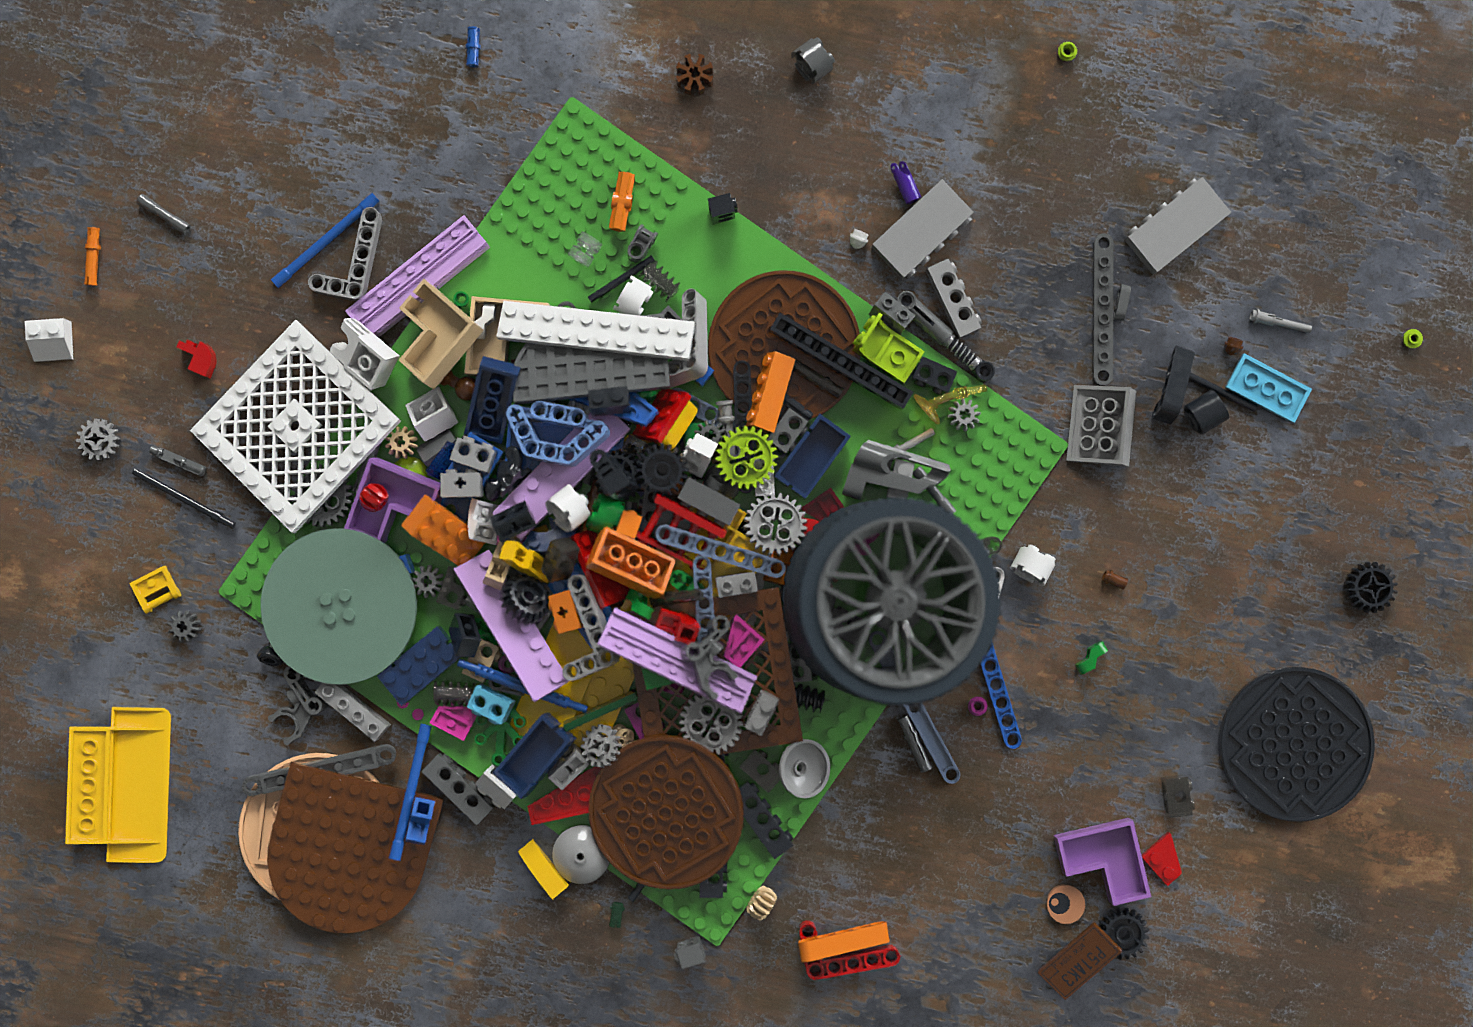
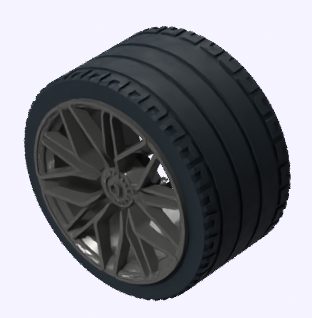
M887 498L857 503L839 509L812 527L813 530L808 531L803 540H801L800 546L796 547L793 556L790 558L791 563L790 566H787L786 575L783 580L785 585L782 586V602L784 605L782 611L784 622L787 624L785 628L790 637L789 639L794 643L793 647L801 660L806 662V666L815 675H818L820 679L829 685L853 696L890 706L892 704L896 706L913 705V703L921 704L934 700V697L940 698L947 692L953 691L952 688L959 687L964 680L970 678L969 675L976 671L978 665L982 664L983 657L989 653V647L993 645V637H996L997 634L996 629L1000 622L998 617L999 615L1001 616V599L999 597L1001 589H999L998 584L1000 582L999 578L996 577L997 570L992 563L994 562L993 559L988 555V549L984 547L983 541L976 537V532L972 531L967 523H963L961 518L956 517L950 511H944L943 507L936 506L930 502L924 503L923 500ZM885 532L881 561L879 562L862 541L875 534ZM892 533L903 536L908 563L903 571H889L887 567ZM911 541L924 549L917 559H915ZM857 544L860 545L877 566V578L854 548ZM851 550L866 574L839 573L836 570L843 558ZM928 554L931 557V560L926 566V568L920 573L916 574L915 576H912L917 567L919 566V564L924 559V557ZM936 564L938 570L930 571L933 565ZM941 575L945 595L938 599H926L922 584L930 577ZM833 577L867 581L870 586L866 592L865 602L859 603L831 589ZM829 594L858 609L831 620ZM926 607L943 609V618L925 612ZM867 610L868 614L862 621L837 630L834 629L833 624ZM920 619L930 623L936 632V635L926 648L914 639L911 628ZM875 623L880 628L886 630L887 641L868 663L864 664L858 660L870 627ZM863 625L854 652L851 654L842 644L837 633ZM897 632H899L905 642L906 662L901 664ZM911 644L920 651L913 658H911ZM893 646L895 665L873 667Z

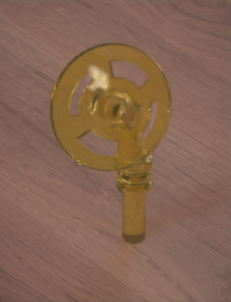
M984 384L969 388L966 386L955 388L954 391L929 401L917 394L913 396L929 418L939 425L940 420L936 412L939 404L955 398L963 399L969 395L986 392L987 386Z

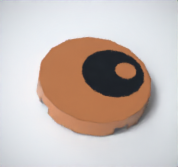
M1058 885L1048 893L1046 908L1049 915L1057 922L1063 924L1073 923L1083 915L1085 899L1082 893L1074 886Z

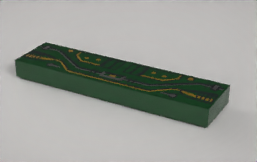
M633 689L589 709L585 713L567 719L563 722V727L568 732L636 701L637 693Z

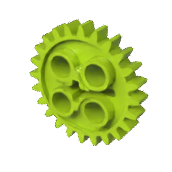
M743 426L742 431L739 427H736V433L729 430V437L722 436L725 442H718L721 449L715 450V452L719 453V456L714 459L719 460L720 463L715 467L722 468L718 474L726 475L724 481L731 479V486L737 482V488H741L743 484L745 489H749L750 484L753 488H757L756 482L763 485V478L770 479L767 473H774L771 466H777L773 459L778 456L773 455L772 452L777 448L770 447L774 441L766 440L768 434L761 436V429L755 433V427L753 426L749 431L747 426ZM751 440H755L757 443V447L753 451L748 448V443ZM733 445L737 446L739 450L738 454L734 457L729 453ZM762 451V455L750 457L748 462L741 460L730 464V460L744 457V453L751 455ZM759 458L762 461V467L755 469L753 463ZM739 464L744 467V472L741 475H737L735 472V467Z

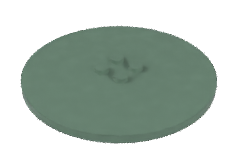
M351 529L321 530L293 542L272 564L264 581L261 594L262 623L267 638L275 652L296 672L322 683H356L382 672L403 652L411 638L416 622V591L410 573L403 561L389 546L379 539L364 532Z

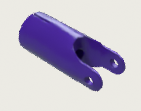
M901 161L899 167L896 163H892L890 169L905 204L910 205L920 200L922 197L906 163Z

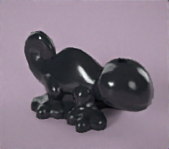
M515 446L506 448L505 455L507 461L499 464L496 478H491L484 484V494L490 501H496L500 496L504 497L507 492L510 495L532 472L530 468L522 470L523 458L521 452Z

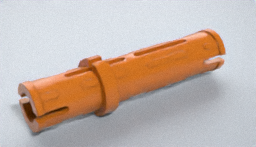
M87 227L84 285L97 286L99 250H101V246H99L100 228Z

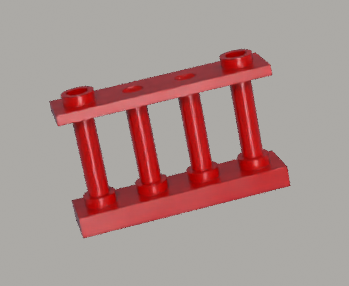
M657 492L654 497L657 508L643 533L638 530L636 537L638 542L646 546L650 544L688 564V568L693 570V559L684 555L686 550L679 548L676 551L667 546V544L650 537L663 511L668 509L674 512V517L669 526L675 528L685 518L691 522V527L688 531L696 534L698 529L700 530L702 527L708 531L707 537L715 540L718 537L723 539L727 531L724 527L665 496H661ZM668 529L662 539H667L670 536ZM687 535L685 536L681 545H685L688 543L689 538ZM706 541L704 542L700 551H703L707 548ZM699 559L696 562V567L699 570L706 568L705 565L701 564L704 559Z

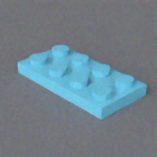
M1245 353L1241 355L1225 386L1226 389L1291 423H1295L1312 390Z

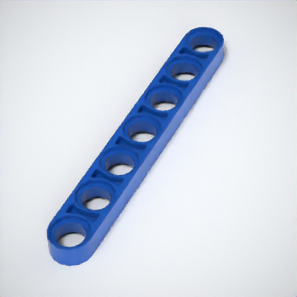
M992 645L987 656L983 657V662L980 666L1003 742L1008 748L1016 749L1021 745L1022 738L995 649ZM991 660L995 663V669L989 672L985 669V663ZM994 679H998L1001 682V686L997 690H993L990 686L991 681ZM1000 697L1006 700L1004 708L996 706V700ZM1005 716H1010L1012 719V724L1008 727L1002 725V718ZM1011 734L1016 735L1018 738L1015 745H1009L1007 742V738Z

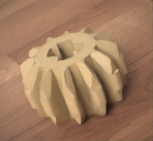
M397 426L395 428L396 433L391 431V438H385V440L390 442L385 445V448L390 449L389 454H395V458L399 459L402 454L403 458L406 459L408 457L407 452L411 455L414 454L411 450L412 447L418 448V445L413 443L418 438L412 437L414 435L413 430L408 431V428L404 426L401 431L400 427ZM401 438L405 441L404 445L401 444L402 447L398 444L399 440L402 441Z
M761 886L754 892L746 910L750 916L760 921L766 918L771 909H773L777 896L770 888Z

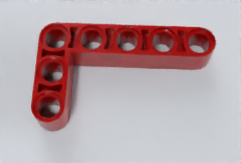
M806 920L800 924L799 934L801 940L818 936L816 926L812 921ZM805 927L813 929L810 935H805L802 931ZM885 945L805 962V967L810 979L819 980L894 966L899 963L900 954L895 946ZM893 951L896 953L894 959H887L886 954ZM869 955H876L877 960L874 963H869L867 957ZM851 958H855L858 960L856 966H849L848 961ZM831 962H837L839 964V967L835 970H831L829 968V964ZM817 965L820 967L818 973H811L810 967Z

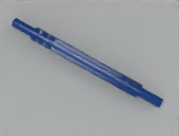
M462 659L458 662V667L475 672L477 676L528 694L519 678ZM554 691L540 698L563 708L569 707L585 713L588 706L570 700V697Z

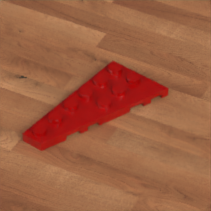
M593 766L575 777L563 790L558 787L529 804L527 807L531 825L589 813L590 793L597 774L602 767Z

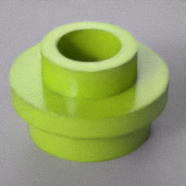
M1064 42L1058 48V56L1063 61H1071L1077 55V48L1071 42ZM1065 49H1068L1070 51L1069 55H1066L1064 53Z
M1410 329L1404 333L1403 343L1408 348H1417L1422 344L1423 336L1420 331ZM1412 335L1416 337L1415 342L1411 340Z

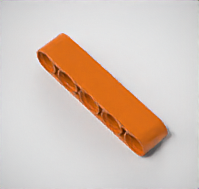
M874 922L799 940L798 947L801 962L814 961L888 943L890 939L887 922Z

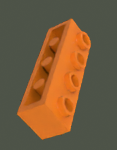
M776 351L765 355L762 362L763 369L757 379L758 386L752 396V407L747 413V427L751 428L753 426L755 430L761 429L764 433L775 432L795 363L794 358Z

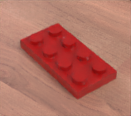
M586 530L569 537V540L599 607L603 609L625 600L629 588L585 568L598 536L597 533Z

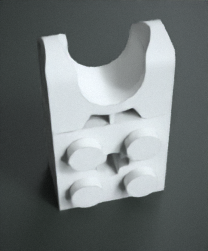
M344 319L341 329L348 338V344L344 342L332 344L330 348L331 354L343 363V367L368 389L373 390L385 386L399 355L356 319Z

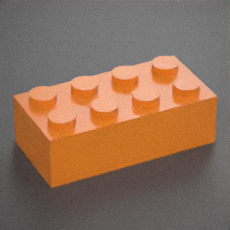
M426 494L401 525L413 537L458 566L473 559L485 544V542L469 539L468 523Z
M605 527L597 536L585 568L653 599H657L664 594L676 559Z

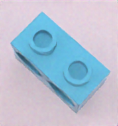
M480 684L475 687L467 708L471 709L473 714L483 715L489 718V722L501 725L507 721L515 700L484 684ZM479 697L485 700L484 706L479 703ZM496 706L501 707L502 714L497 713Z

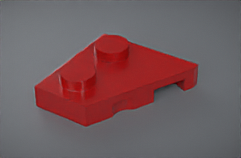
M1166 832L1141 855L1142 859L1167 886L1182 874L1172 835L1169 832Z

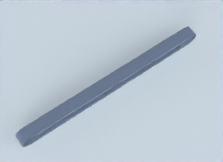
M874 631L868 637L869 644L875 654L887 641L884 633L880 631ZM875 634H880L883 638L880 645H874L872 642V637ZM892 647L878 660L882 667L895 665ZM922 703L919 704V710L915 713L909 710V705H903L942 778L949 784L959 781L960 771ZM950 769L956 771V777L953 780L946 778V772Z

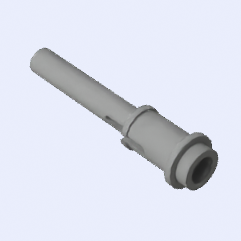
M1260 309L1252 310L1249 317L1253 324L1257 322L1270 326L1278 325L1306 333H1311L1312 330L1310 325L1278 318L1275 314L1261 312Z
M930 428L900 446L898 444L895 445L894 448L907 451L935 435V432Z

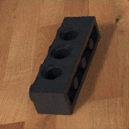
M747 780L739 786L743 801L744 818L772 857L776 859L794 846L792 842L793 836L788 830L784 831L780 826L782 821L778 815H772L769 810L771 808L770 804L765 798L761 799L758 793L760 791L754 782L750 784ZM754 798L757 801L756 806L753 808L746 805L747 799ZM760 814H766L768 821L760 823L757 817ZM771 830H777L780 833L776 839H771L768 834Z

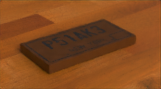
M1093 922L1038 970V974L1066 1000L1122 952V949Z

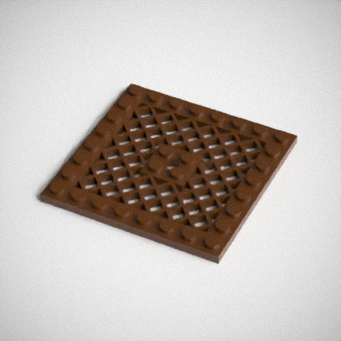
M779 587L726 597H713L714 618L730 615L728 618L730 622L736 614L750 612L742 620L765 640L756 649L752 657L747 659L748 662L743 670L746 671L752 663L759 668L755 674L757 678L762 671L770 676L765 685L758 680L755 683L762 687V690H766L779 699L777 704L778 712L776 710L773 712L777 716L771 724L768 722L762 736L749 729L743 730L742 733H736L740 738L738 741L733 740L735 743L733 747L728 745L727 751L721 748L720 754L714 749L713 753L721 755L802 742V731ZM707 598L699 601V607L702 609H707L710 605V601ZM695 600L651 607L654 609L650 620L641 617L632 610L624 611L654 627L661 608L676 613L681 611L696 619ZM762 610L763 616L757 613L756 611ZM752 614L761 619L756 628L747 622ZM700 622V626L706 629L707 625L705 626ZM763 622L765 624L766 635H764L762 632L758 630L760 626L763 624ZM721 637L719 640L727 646L728 642ZM766 642L768 643L769 654L762 650ZM725 646V647L723 648V650L721 651V653H719V652L717 653V657L720 658V659H722V660H724V661H726V662L731 663V662H730L727 658H725L724 655H723V654L725 653V650H726V646ZM759 652L767 657L762 666L753 661ZM769 661H771L772 674L764 669ZM632 662L644 737L668 735L666 732L672 725L680 730L682 727L674 721L681 714L685 704L689 703V699L693 697L695 692L692 691L687 698L679 692L683 687L681 685L677 690L671 685L662 686L658 693L657 688L647 690L641 666ZM772 680H774L775 693L767 688ZM665 687L674 692L669 701L660 695ZM750 692L749 696L754 701L749 707L744 706L746 712L738 720L743 721L748 713L752 711L751 708H753V704H755L759 695L755 696ZM676 695L685 700L680 709L671 703ZM658 698L666 703L661 712ZM668 706L677 711L672 720L663 714ZM725 716L722 722L725 723L728 717ZM661 717L669 722L664 731ZM780 718V724L774 725ZM697 721L694 722L699 729H703V725ZM680 731L677 736L681 737L683 733L686 734L687 732ZM717 732L710 733L713 739H720Z

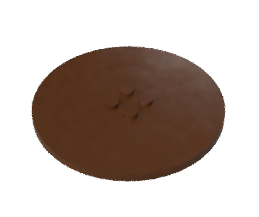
M789 270L771 271L754 276L729 293L713 318L708 337V359L710 367L714 370L713 377L722 393L728 400H733L734 405L733 367L735 363L740 360L749 363L751 368V392L753 396L758 386V376L763 369L762 362L765 355L774 351L795 359L786 393L790 396V399H795L805 407V410L808 409L813 413L810 419L816 418L819 414H824L836 405L847 393L853 381L769 332L779 313H782L860 360L861 356L852 351L855 347L853 342L858 334H860L856 318L845 299L832 286L815 276ZM739 364L736 368V371L741 375L745 374L748 370L745 364ZM740 383L737 386V391L740 394H745L748 391V385ZM741 402L738 405V409L746 413L749 410V405L746 402ZM785 404L782 405L777 424L788 410ZM794 419L789 421V424L798 423Z
M656 735L644 737L619 749L618 751L621 753L615 754L617 760L611 761L610 766L605 765L597 774L589 799L591 830L605 858L614 868L629 879L657 889L690 887L716 874L734 853L742 833L744 821L741 793L728 767L717 755L703 745L678 736Z

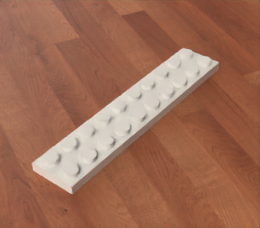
M503 301L497 338L498 340L689 361L695 322Z

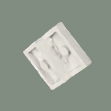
M472 498L468 515L469 539L496 545L497 535L492 527L490 517L494 515L492 512L499 505Z

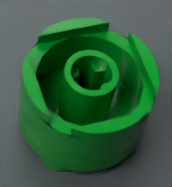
M599 494L597 499L594 500L591 508L593 512L587 519L585 527L597 534L605 527L609 529L615 528L620 521L625 502L612 499V497L605 494Z

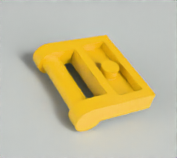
M162 566L129 583L146 614L152 612L153 608L173 598L181 597V592L166 566ZM168 586L170 592L150 602L146 600V597Z

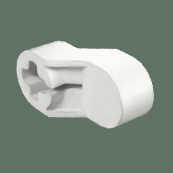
M484 303L482 317L474 321L484 330L477 339H485L487 326L495 321L496 304Z

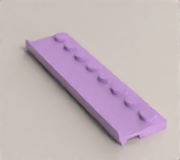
M463 215L345 311L350 318L359 321L379 338L406 316L399 307L409 295L421 303L424 301L413 293L414 289L423 279L439 289L487 251L490 246L465 215Z
M591 412L588 414L590 420L602 421L610 430L608 439L595 450L601 449L608 453L631 430L614 415L592 417ZM574 428L559 445L566 446L583 429ZM598 428L597 431L599 434H601L602 431L600 428ZM589 440L582 441L581 448H586ZM555 449L548 455V458L554 456ZM574 453L567 454L566 461H571L574 458ZM590 455L575 467L541 462L492 513L495 515L526 500L538 525L549 514L545 502L566 485L574 488L594 468L590 462ZM598 455V456H597V457H598V460H597L598 462H599V459L602 457L601 455ZM535 527L517 535L516 537L520 541H522Z
M487 550L454 568L453 571L533 702H536L545 695L567 684L569 680L564 678L563 669L536 625H531L530 623L524 625L523 622L517 624V619L511 620V615L505 614L506 608H501L503 602L499 601L501 590L482 583L493 557L490 550Z
M614 608L597 646L709 699L699 688L693 664L687 663L681 658L680 652L688 644L676 641L674 636ZM692 649L689 650L690 656H694V651ZM716 656L713 657V660H714L715 662H717V661L726 662V661H724V660H722V659H720V658H718V657H716ZM726 662L738 674V677L734 680H729L723 671L714 670L709 676V686L718 693V698L712 701L740 714L757 676Z

